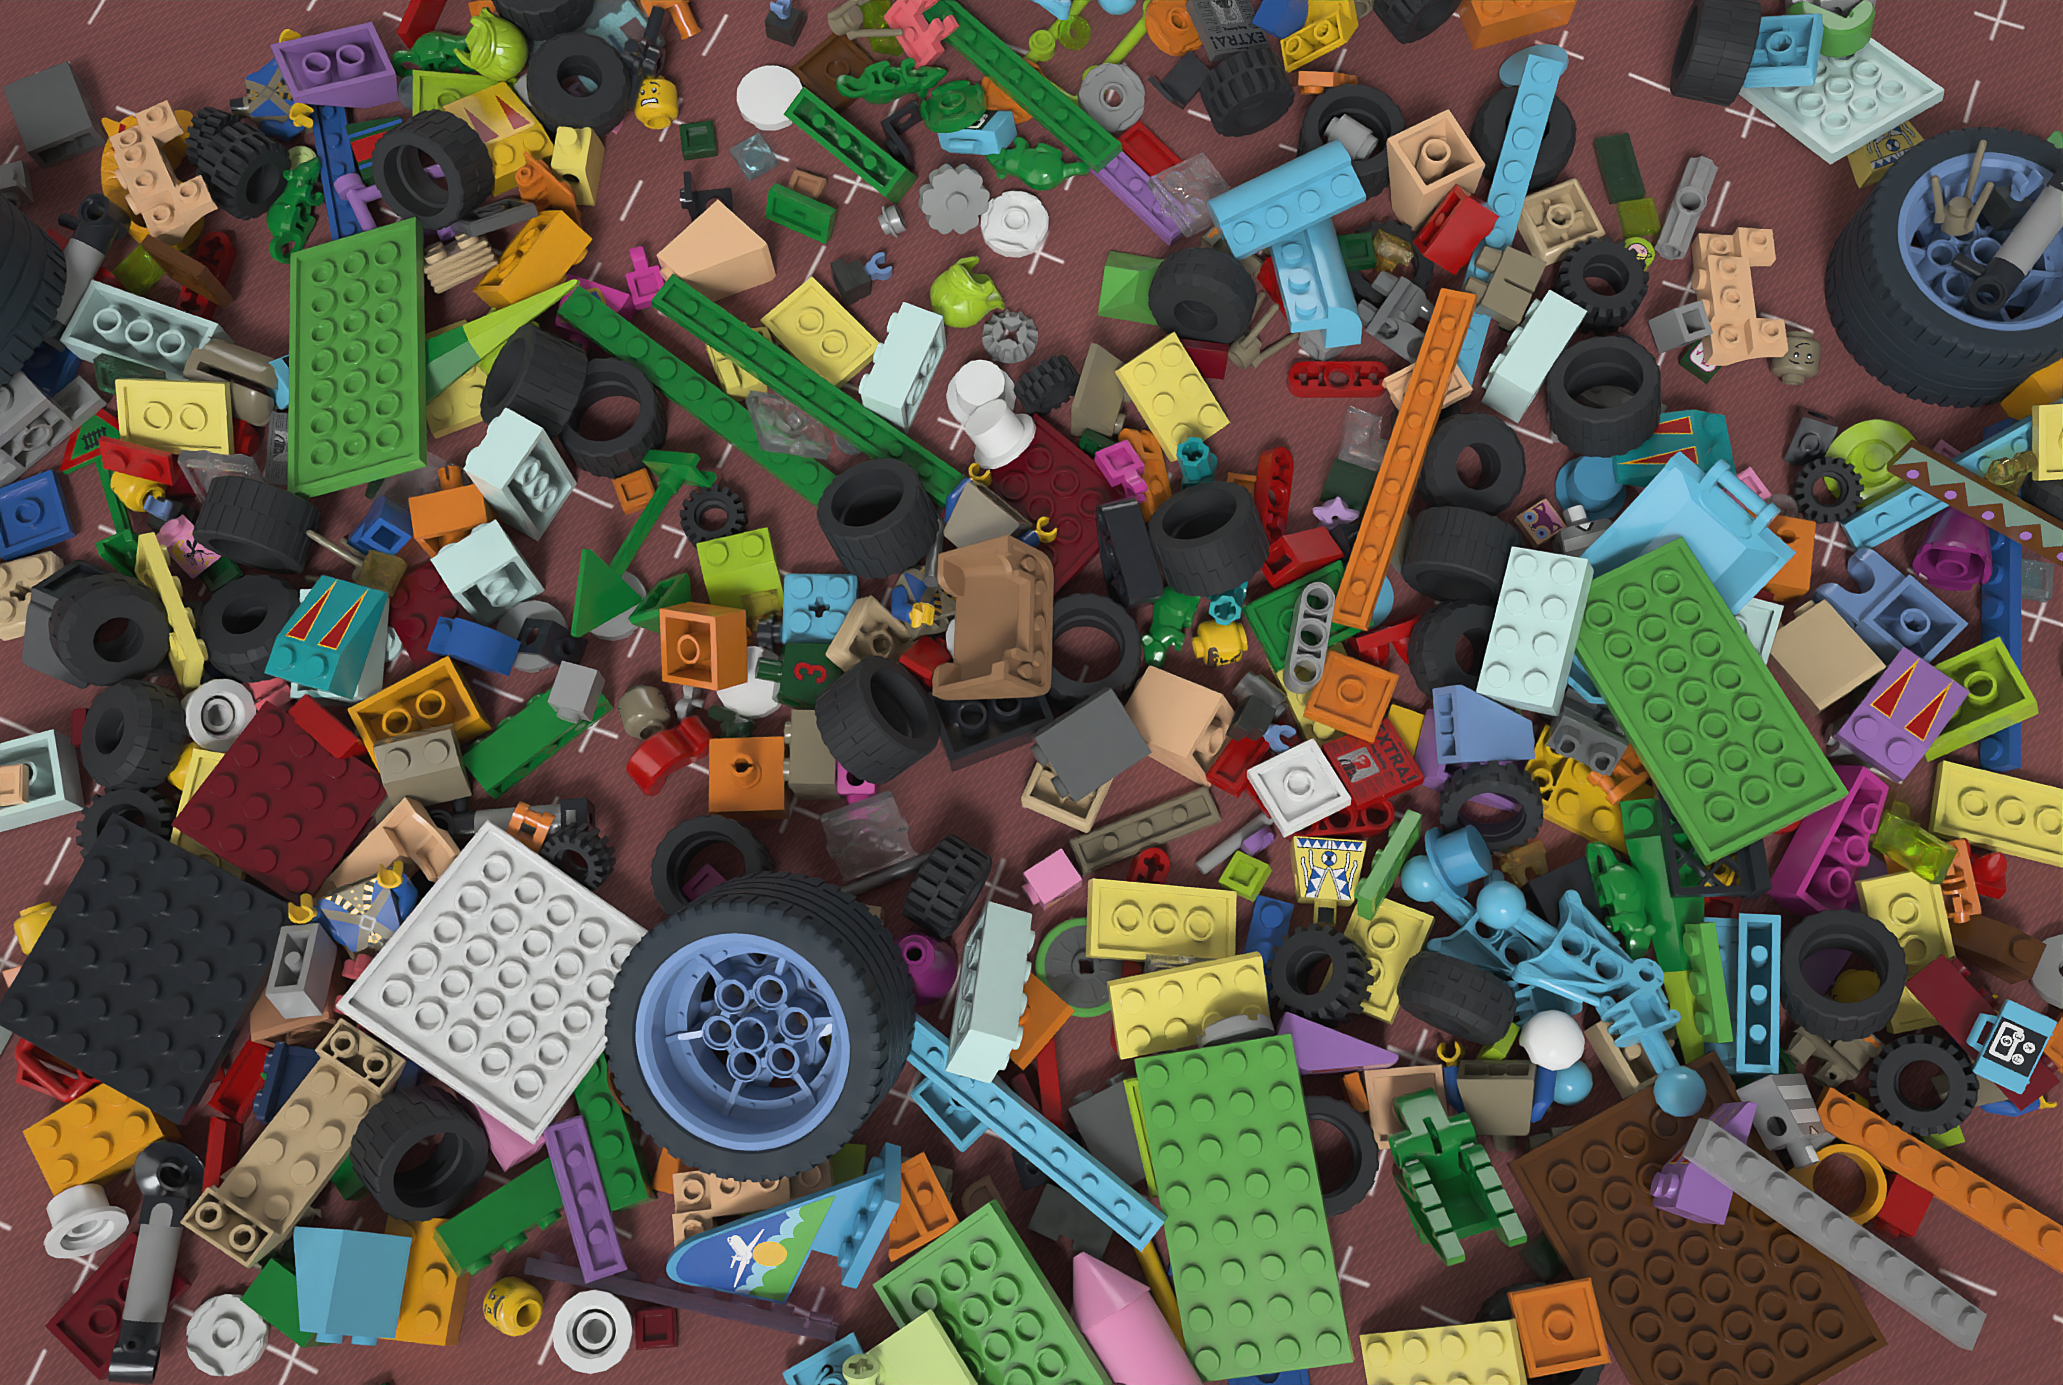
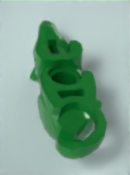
M431 31L423 34L415 41L410 50L396 51L392 55L390 62L396 76L404 79H413V70L406 69L401 65L405 61L419 65L422 71L451 73L452 68L459 66L464 73H474L475 69L464 65L453 52L457 48L467 54L470 53L465 41L467 35H453L441 31Z
M912 58L904 59L900 67H890L888 61H881L866 67L859 79L848 75L839 76L836 80V88L842 96L847 98L861 97L867 103L873 105L888 104L904 95L917 93L920 99H924L927 96L928 90L937 86L939 81L947 75V71L940 67L929 66L913 69L915 62Z
M1015 137L1014 145L1016 148L1014 149L1002 147L999 154L984 155L990 166L996 171L999 179H1005L1007 174L1018 177L1027 186L1037 191L1051 190L1064 180L1075 175L1088 176L1091 169L1083 162L1065 163L1061 159L1063 156L1062 151L1052 146L1038 143L1037 147L1032 149L1028 142L1021 137Z
M318 157L300 163L294 170L283 171V177L288 183L284 192L270 206L266 216V224L273 237L268 249L271 257L276 262L290 264L291 253L303 250L304 244L307 243L306 238L314 227L316 220L313 216H310L311 206H320L324 201L322 193L317 192L313 194V186L316 185L321 170V162ZM295 241L293 249L288 254L283 255L281 251L282 246Z
M1167 586L1164 588L1163 597L1153 604V623L1149 634L1145 633L1141 637L1144 659L1148 667L1151 665L1162 669L1166 650L1174 645L1175 651H1181L1186 638V634L1181 631L1183 627L1190 629L1200 604V596H1185L1183 593L1179 594L1174 591L1172 587Z
M1602 841L1590 842L1586 845V859L1598 906L1600 908L1607 907L1610 916L1604 919V927L1611 934L1620 930L1624 936L1625 951L1633 961L1643 958L1648 950L1651 936L1656 932L1655 925L1647 923L1644 911L1646 899L1645 882L1634 868L1617 861L1607 844ZM1598 855H1599V856L1601 857V859H1602V868H1603L1602 873H1599V869H1598V863H1597V856H1598Z

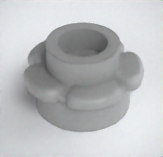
M896 204L888 208L885 205L882 206V214L878 216L881 228L886 235L892 234L898 238L899 233L907 230L903 216Z

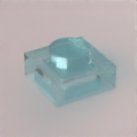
M759 133L730 149L732 158L749 182L778 165L775 155Z
M2021 558V599L2044 603L2052 599L2054 564Z

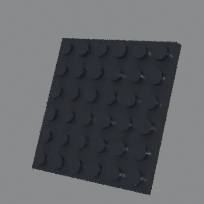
M112 813L0 1002V1026L178 1125L187 1126L268 983L281 927L301 924L294 923L289 919L288 903L135 822L119 814Z

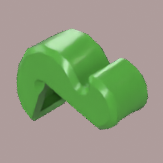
M1868 0L1860 2L1847 18L1807 1L1794 3L1787 9L1786 15L1822 14L1824 31L1820 54L1824 56L1838 58L1852 55L1864 48L1872 36L1876 12L1874 4Z

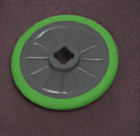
M1085 917L1066 920L1047 933L1036 955L1035 970L1036 977L1075 1010L1072 1016L1095 1017L1111 1010L1107 981L1121 978L1124 960L1086 957L1087 918ZM1078 961H1089V971L1091 973L1081 974Z

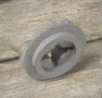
M1006 309L1004 313L999 315L993 314L991 320L984 324L983 346L986 352L999 362L1018 363L1027 359L1034 352L1038 342V331L1033 319L1024 316L1022 311L1015 313ZM1003 327L1010 332L1017 331V343L1009 338L1002 340L1004 338Z

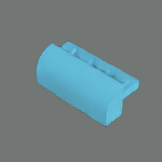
M1335 139L1208 200L1207 209L1221 239H1225L1234 260L1240 261L1366 201V194L1351 165V158L1339 139Z
M1330 217L1269 246L1290 332L1296 333L1320 329L1325 348L1361 344L1362 322L1332 218Z
M1739 913V919L1704 917V922H1715L1733 1034V1042H1704V1054L1715 1050L1730 1076L1762 1079L1769 1075H1779L1781 915Z

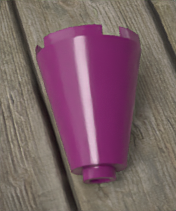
M1950 505L1940 510L1914 555L1912 563L1914 573L1918 577L1920 573L1927 577V584L1947 591L1972 590L1973 584L1981 581L1982 585L1988 582L1993 570L1989 527Z
M919 929L903 933L893 942L894 944L897 943L902 951L900 955L908 965L909 970L907 973L912 978V993H915V1005L926 1006L940 1001L952 988L957 978L958 962L953 947L946 939H940L927 930ZM917 957H921L918 961H912Z

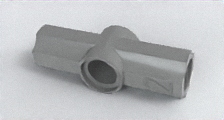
M1703 156L1689 158L1673 201L1666 212V220L1655 246V250L1658 251L1660 257L1671 261L1685 257L1700 215L1707 205V196L1718 170L1713 160ZM1682 206H1686L1690 210H1686Z

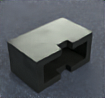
M1057 1183L1055 1186L1046 1184L1028 1225V1229L1056 1242L1059 1235L1067 1237L1074 1241L1071 1249L1080 1253L1085 1252L1100 1261L1114 1229Z

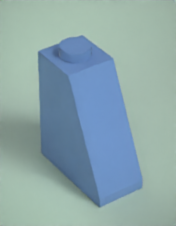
M1463 685L1432 689L1438 764L1486 763L1488 761L1510 762L1535 759V739L1531 720Z

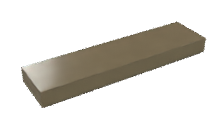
M1204 786L1070 839L1069 845L1084 877L1134 857L1145 849L1159 847L1221 822V817L1208 787Z

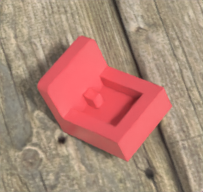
M274 678L255 683L242 682V685L251 693L254 706L258 711L266 700L284 712L293 706L290 702L292 700L290 698L291 687L286 680Z

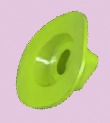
M1884 419L1866 420L1843 431L1830 445L1825 457L1845 459L1844 463H1851L1855 466L1853 471L1856 474L1860 472L1862 479H1859L1860 485L1864 484V491L1860 492V497H1863V499L1856 507H1866L1908 483L1888 472L1887 462L1910 440L1916 441V439L1906 428L1893 421ZM1824 477L1828 489L1838 499L1840 496L1839 484L1833 478Z

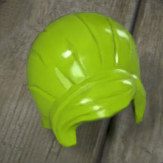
M483 7L479 16H473L470 20L474 26L465 38L470 53L467 54L457 48L453 52L464 65L475 69L492 81L502 82L512 79L523 70L527 62L529 53L527 40L516 25L494 15L489 7Z
M978 256L961 258L932 283L930 289L931 307L934 313L943 316L945 325L954 328L971 327L976 325L991 310L995 308L1005 309V302L991 278L986 274H974L971 272L972 268L980 260Z

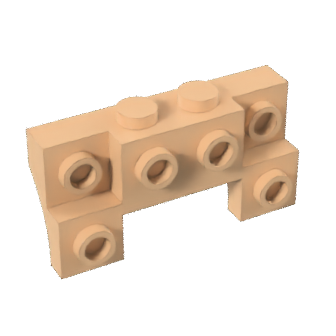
M166 100L135 114L138 125L113 135L109 139L115 153L113 155L119 167L114 172L125 190H129V194L125 195V198L135 215L142 214L151 236L169 246H174L182 242L186 232L196 221L209 212L218 209L213 201L207 188L208 185L201 175L179 184L168 157L161 149L168 141L184 133L175 117L173 107Z
M1738 227L1733 235L1699 233L1691 244L1694 266L1692 288L1697 292V301L1702 300L1713 331V334L1702 338L1705 365L1727 366L1754 358L1784 357L1788 351L1784 319L1756 318L1750 267L1753 266L1771 267L1776 260L1772 229Z
M404 797L329 876L313 898V905H318L317 901L328 891L378 872L379 864H383L385 868L391 867L396 860L403 862V873L409 879L421 869L429 881L436 883L461 851L448 831L437 828L420 801ZM343 945L354 961H356L357 955L362 953L370 956L375 950L371 946L353 953L347 946Z
M832 1156L821 1165L817 1164L815 1168L805 1173L801 1171L797 1176L790 1178L784 1176L781 1180L771 1182L769 1179H766L764 1182H751V1180L739 1182L734 1181L733 1178L726 1180L717 1178L716 1174L711 1173L708 1175L700 1171L672 1174L676 1213L672 1214L675 1248L691 1236L716 1228L717 1217L761 1212L834 1186Z

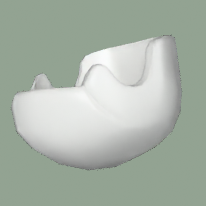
M1548 1010L1537 1013L1523 1025L1519 1042L1526 1049L1532 1063L1554 1071L1568 1069L1581 1058L1585 1039L1580 1026L1570 1015L1558 1010Z

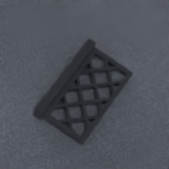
M1652 780L1670 898L1741 896V899H1757L1772 889L1763 838L1732 853V858L1727 855L1717 860L1709 871L1691 857L1695 851L1693 845L1687 853L1678 847L1673 841L1672 833L1678 826H1681ZM1722 863L1735 872L1736 886H1726L1713 875ZM1684 864L1702 877L1696 887H1681L1678 871ZM1706 882H1708V883H1709L1710 885H1712V886H1704V885H1705Z

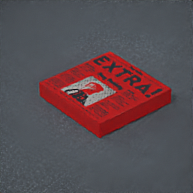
M1388 718L1382 720L1374 743L1348 734L1323 744L1321 747L1322 753L1352 798L1351 804L1356 812L1423 784L1425 779Z

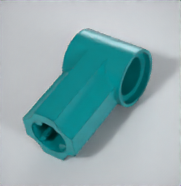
M1189 437L1184 443L1178 444L1176 456L1183 474L1181 489L1185 490V488L1204 482H1214L1218 458L1210 453L1209 447L1204 445L1202 438Z
M1248 581L1225 593L1207 597L1210 600L1208 614L1215 618L1217 624L1229 625L1232 621L1240 619Z

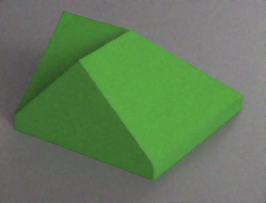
M1110 251L1104 269L1098 316L1159 326L1149 308L1148 294L1153 277L1164 259Z

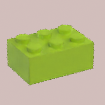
M2000 636L1933 666L1970 692L1924 756L1927 762L2039 714L2037 701Z

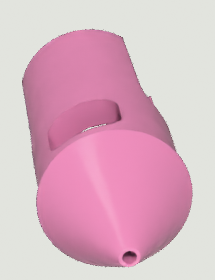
M1081 1252L1073 1257V1321L1114 1385H1204L1149 1292L1150 1287L1085 1252Z

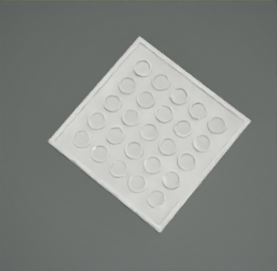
M487 820L336 1004V1008L535 1145L606 1049L605 1043L608 1040L605 1037V1024L608 1019L605 1018L606 1007L610 1005L608 1001L610 990L615 986L613 984L617 973L622 970L620 966L625 958L630 955L632 948L649 931Z

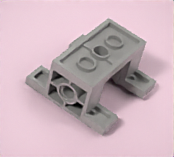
M21 369L18 373L15 372L12 375L13 378L6 385L3 384L0 387V488L10 485L107 404L80 375L52 398L33 383Z

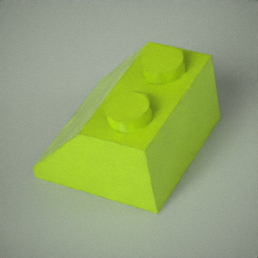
M768 527L696 544L703 579L711 605L746 610V618L783 609L784 589L774 543Z

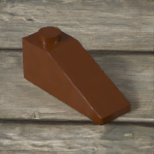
M1979 914L1969 915L1970 920L1964 923H1954L1953 918H1948L1956 956L2011 985L2033 978L2047 944L2010 925Z

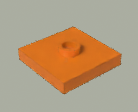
M1329 649L1322 677L1313 688L1303 717L1374 743L1400 675Z
M1031 972L1026 984L1023 985L1022 992L1027 994L1026 1007L1023 1015L1019 1017L1018 1024L1023 1026L1024 1029L1019 1048L1017 1050L1012 1049L1009 1056L1023 1070H1025L1075 1011Z
M1590 1277L1507 1293L1513 1319H1516L1527 1378L1611 1363Z

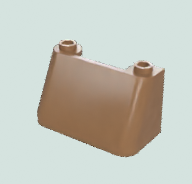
M1004 535L938 554L937 581L945 592L956 597L953 663H942L934 670L932 695L951 701L1029 698L1048 693L1051 687L1054 588L1053 566L1048 556L1010 535Z

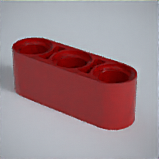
M1387 799L1357 812L1351 804L1335 812L1342 814L1346 818V827H1334L1329 821V816L1311 824L1308 831H1297L1287 836L1286 839L1291 842L1294 836L1343 840L1380 836L1391 825L1395 811L1393 805ZM1370 809L1380 811L1383 815L1384 823L1379 825L1371 823L1367 819L1366 811Z

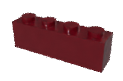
M1940 954L1906 980L1905 986L1975 1062L1979 1052L1970 1046L1966 1040L1979 1014L1984 1013L1997 1016L1998 1013L1994 1009L2000 1006V1004L1983 986L1977 991L1965 979L1971 973L1954 955L1947 960L1943 954ZM1986 1021L1977 1043L1983 1045L1993 1023ZM2042 1052L2029 1079L2030 1083L2026 1085L2022 1094H2018L1995 1082L1993 1083L2019 1111H2022L2061 1081L2053 1074L2059 1068Z

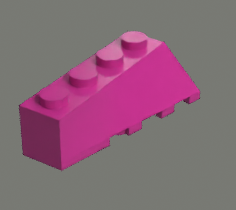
M1864 765L1832 766L1849 794L1846 798L1803 818L1771 879L1772 889L1766 893L1787 910L1805 918L1810 914L1814 915L1826 909L1839 910L1841 908L1849 909L1850 911L1851 904L1858 903L1859 898L1855 881L1859 879L1861 868L1868 866L1871 855L1868 852V842L1871 833H1877L1889 789L1888 785Z

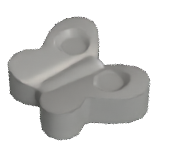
M683 685L684 696L675 706L678 722H681L687 716L693 715L694 706L703 707L704 701L698 700L702 688Z

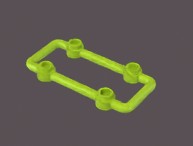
M1073 0L1068 19L1060 20L1057 18L1047 31L1038 30L1031 35L1029 39L1030 50L1023 58L1034 63L1050 60L1055 54V41L1091 0ZM1145 0L1142 18L1102 64L1119 65L1147 33L1144 14L1151 0ZM1097 65L1091 66L1087 70H1085V72L1083 73L1082 81L1092 69L1097 67ZM1047 79L1051 84H1053L1058 90H1060L1065 96H1067L1072 102H1074L1079 107L1077 97L1078 92L1075 96H1073L1061 87H1059L1058 85H1056L1055 83H1053L1052 81H1050L1049 79Z

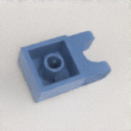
M1869 548L1858 549L1848 561L1847 571L1859 585L1862 594L1846 591L1835 583H1827L1819 586L1811 595V600L1815 604L1826 599L1886 666L1891 663L1902 647L1907 648L1929 663L1968 625L1964 619L1910 574L1905 577L1882 556Z

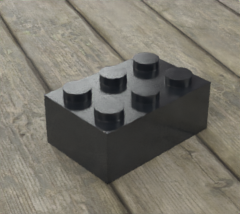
M932 691L928 692L939 720V740L952 772L1033 742L1030 737L1032 734L1054 721L1045 695L1029 698L949 701L933 696Z

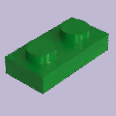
M775 183L769 188L765 218L826 244L832 238L837 209Z

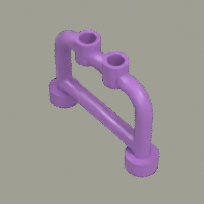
M438 164L423 168L431 180L445 176ZM349 173L339 177L334 182L335 190L341 200H349L363 232L377 228L366 205L367 202L382 198L376 185L365 187L360 175L357 173ZM451 226L437 231L432 229L423 230V248L427 245L426 237L438 234L441 241H448L454 239V235L458 232L453 231Z

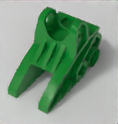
M1432 1087L1393 1098L1394 1111L1402 1131L1388 1135V1141L1399 1170L1403 1169V1172L1394 1174L1393 1179L1405 1202L1410 1220L1421 1245L1429 1243L1440 1260L1446 1266L1465 1261V1253L1459 1239L1493 1230L1508 1247L1527 1242V1234L1516 1212H1514L1505 1189L1502 1188V1183L1493 1165H1491L1484 1147L1481 1144H1477L1476 1134L1467 1113L1463 1112L1447 1117Z

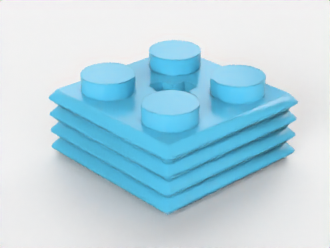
M1822 14L1761 17L1755 52L1743 87L1814 85L1824 31Z
M786 574L784 577L782 623L783 644H831L856 599H859L857 576L853 574ZM819 606H825L826 610L829 611H824L820 618L816 617L813 610H817Z
M996 1074L995 1077L1008 1087V1085ZM928 1077L910 1092L913 1100L961 1152H964L989 1129L988 1126L961 1104L957 1106L954 1103L956 1100Z

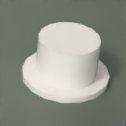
M975 360L962 366L960 371L952 378L948 385L946 399L950 413L957 422L965 426L967 420L977 408L994 399H1002L1013 411L1016 395L1013 391L1014 383L1006 372L990 361Z
M1002 399L991 400L977 408L965 425L966 434L976 445L974 452L975 462L979 463L983 469H996L1016 459L1029 446L1036 431V425L1032 417L1027 414H1015Z
M212 679L188 693L181 701V707L186 715V734L192 737L199 746L212 752H227L256 714V707L254 706L251 693L242 684L230 679Z
M83 1184L67 1189L55 1196L46 1208L53 1229L47 1233L44 1246L48 1255L55 1258H74L100 1250L114 1242L125 1232L129 1224L126 1211L117 1206H110L104 1188L98 1184Z
M600 1290L580 1292L566 1301L556 1315L552 1330L554 1348L562 1362L574 1371L588 1374L607 1371L619 1363L630 1348L634 1332L632 1316L624 1302L610 1292Z

